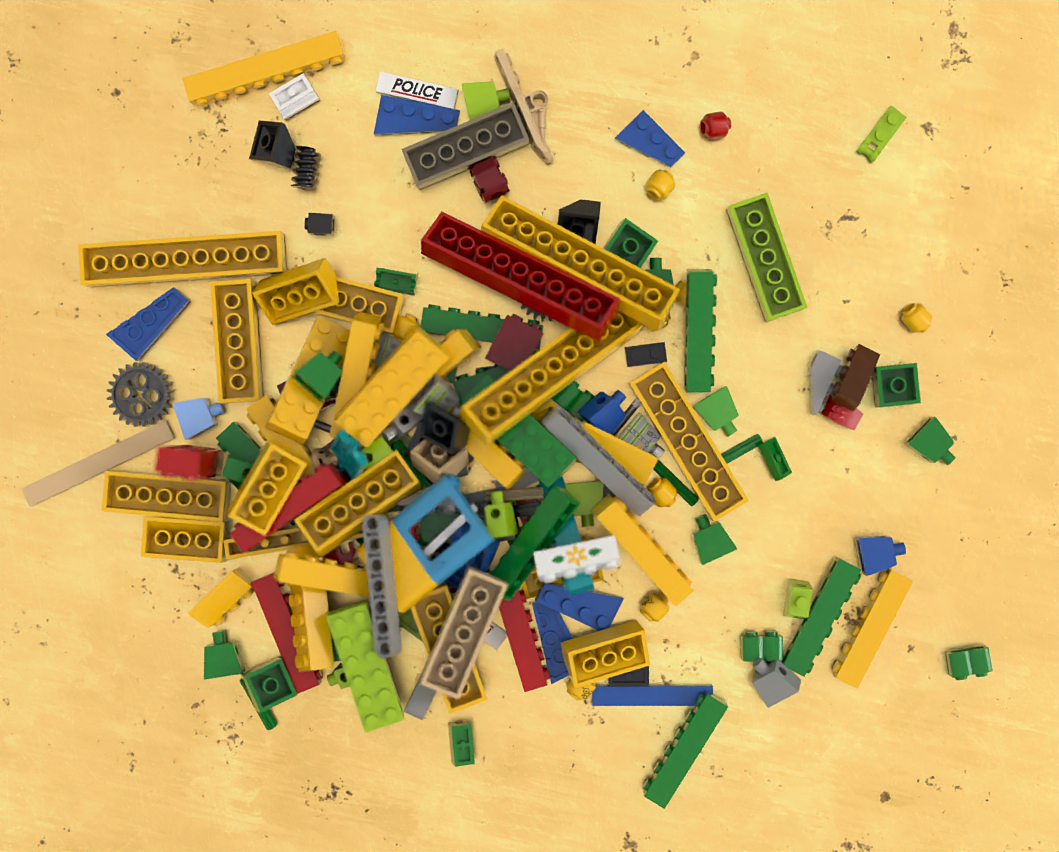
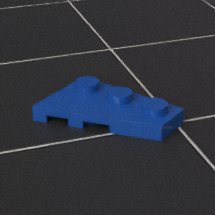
M644 110L614 138L670 168L685 154L677 143Z

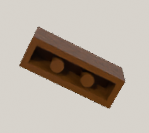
M858 344L854 350L850 349L845 358L848 362L846 365H843L839 372L840 381H837L832 389L834 395L831 401L854 411L862 401L881 354L861 344Z

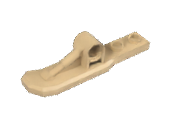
M503 48L495 51L494 58L508 88L512 103L514 102L528 135L530 146L537 156L548 164L554 160L552 151L546 145L544 132L548 95L542 90H536L523 95L518 85L520 83L516 71L513 72L510 66L512 65L510 55L508 53L505 54ZM537 97L541 98L543 104L537 105L534 103L533 99Z

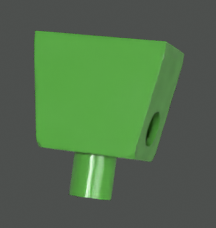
M727 386L722 387L692 406L713 431L722 428L727 437L738 431L732 420L737 418L739 414Z

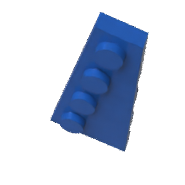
M381 95L374 135L443 132L458 126L460 110Z
M173 287L150 305L138 311L130 319L122 322L117 328L109 331L106 335L135 361H138L190 300Z
M543 582L535 598L536 602L598 631L610 628L624 600L621 596H612L592 591L571 596L569 590L565 591L564 585Z
M535 601L532 603L550 681L553 684L569 676L563 658L561 642L571 640L573 637L560 612Z

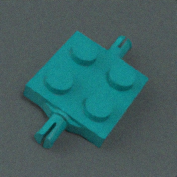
M345 430L337 433L330 449L339 461L337 469L340 472L346 471L353 480L362 474L368 462L365 454L357 448L359 442L357 443V440L353 439Z

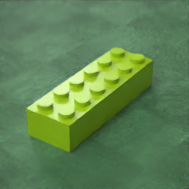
M768 192L728 206L727 212L765 321L769 322L808 308Z
M363 600L327 612L326 618L364 732L367 733L403 721L404 712L386 658L379 657L375 650L373 621L367 601Z

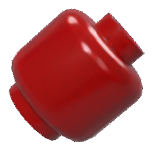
M722 111L705 114L703 120L700 121L701 133L708 139L726 137L729 129H731V120Z

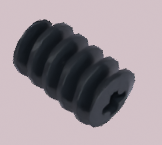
M296 146V149L301 152L295 153V157L300 160L294 161V165L299 168L293 169L292 172L298 176L291 178L296 184L290 186L305 190L316 188L311 183V181L317 180L312 173L319 172V170L313 166L320 164L319 161L315 160V157H319L321 154L311 147Z

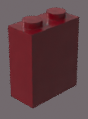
M512 314V316L507 315L485 359L511 372L533 356L544 334L540 332L542 328L533 323L530 326L523 323V318L516 314Z

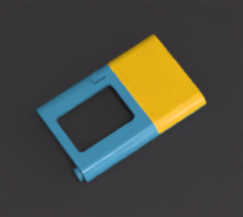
M445 474L389 521L397 607L400 613L404 614L494 541L492 535L460 492L459 484L461 482L454 474ZM447 497H451L470 524L471 530L435 560L430 561L410 533V529ZM377 540L376 545L379 548V541ZM365 543L357 548V552L367 566ZM379 561V562H378V565H379V568L381 569L382 564H381V562ZM381 581L380 586H381V588H382V590H383L384 585H383V582Z

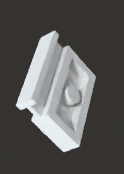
M304 73L269 93L284 120L319 100Z

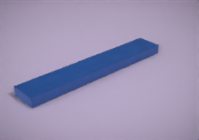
M596 685V689L592 693V706H697L695 702L701 693L704 695L708 691L713 694V685H649V687H609V685Z

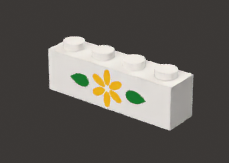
M615 535L533 552L539 580L545 583L553 582L559 577L573 578L578 573L592 574L597 572V569L605 568V570L617 568V565H621Z

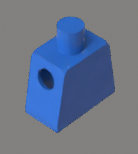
M619 390L611 397L604 392H599L578 413L588 424L612 435L625 417V412L619 405L626 399V396Z
M890 536L856 537L862 574L865 576L896 566V556L906 554L904 542L893 544L892 537Z

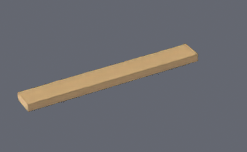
M164 420L38 480L21 490L29 507H32L174 439V434L167 420Z

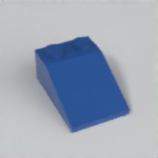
M465 522L455 532L450 547L471 530L469 523ZM494 538V541L443 582L457 590L467 566L486 573L495 557L500 540Z

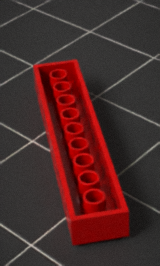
M442 211L421 239V254L598 342L618 313L620 298Z

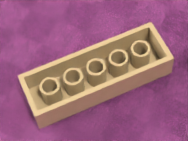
M467 566L419 678L421 685L456 699L460 698L508 586L505 580Z

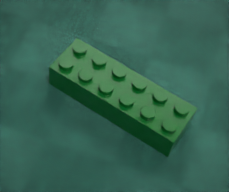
M486 374L459 404L464 406L496 382ZM530 414L496 438L548 488H551L578 460Z

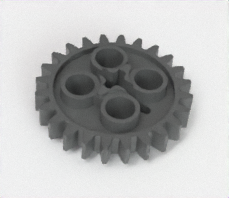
M134 362L133 368L126 364V371L119 368L120 375L113 374L116 380L115 382L109 381L113 388L106 390L112 393V396L107 397V400L113 401L109 408H116L113 415L121 414L118 419L119 421H123L126 418V425H130L133 421L134 427H138L139 423H141L142 427H146L147 421L150 425L154 424V418L160 421L161 417L159 414L167 415L164 408H171L167 400H173L172 397L168 396V393L172 392L173 389H167L171 381H164L167 375H159L161 372L160 368L154 370L153 364H150L147 368L145 362H142L139 367L138 362ZM141 375L146 378L143 386L138 384V378ZM129 380L132 381L134 387L129 384ZM125 387L130 391L127 398H124L122 395V390ZM137 390L143 391V393L141 394L143 399L137 398V396L139 395ZM153 391H156L158 394V399L155 402L150 399V394ZM145 401L150 404L151 409L148 408ZM137 403L142 406V411L139 414L134 411Z

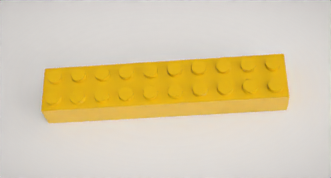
M502 195L481 225V231L620 298L618 311L656 331H659L677 300L679 288Z
M281 231L78 244L81 285L86 287L270 275L286 271L284 233Z
M618 311L599 342L570 328L462 406L459 416L486 447L636 336L644 324Z

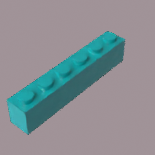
M562 476L554 485L566 490ZM539 480V485H536V488H544L545 499L547 492L551 488H548L544 483H542ZM573 514L552 542L553 548L581 543ZM583 572L576 574L573 578L562 579L565 591L569 590L571 596L594 590L591 574Z

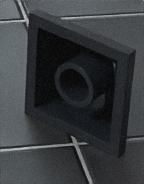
M259 120L249 156L250 160L291 169L296 149L285 123Z
M580 199L559 209L557 225L596 245L601 202Z
M426 402L420 437L452 455L465 447L468 442L470 428L464 421L431 402Z

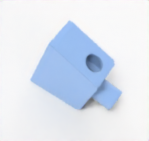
M208 398L173 403L185 440L192 439L216 426L215 416L225 413L222 403L218 402L211 405Z

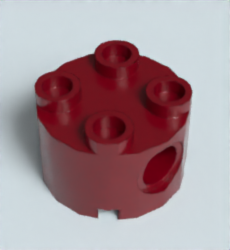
M496 156L489 157L468 167L471 177L474 176V185L485 204L510 192L507 178L504 173L500 172V165Z

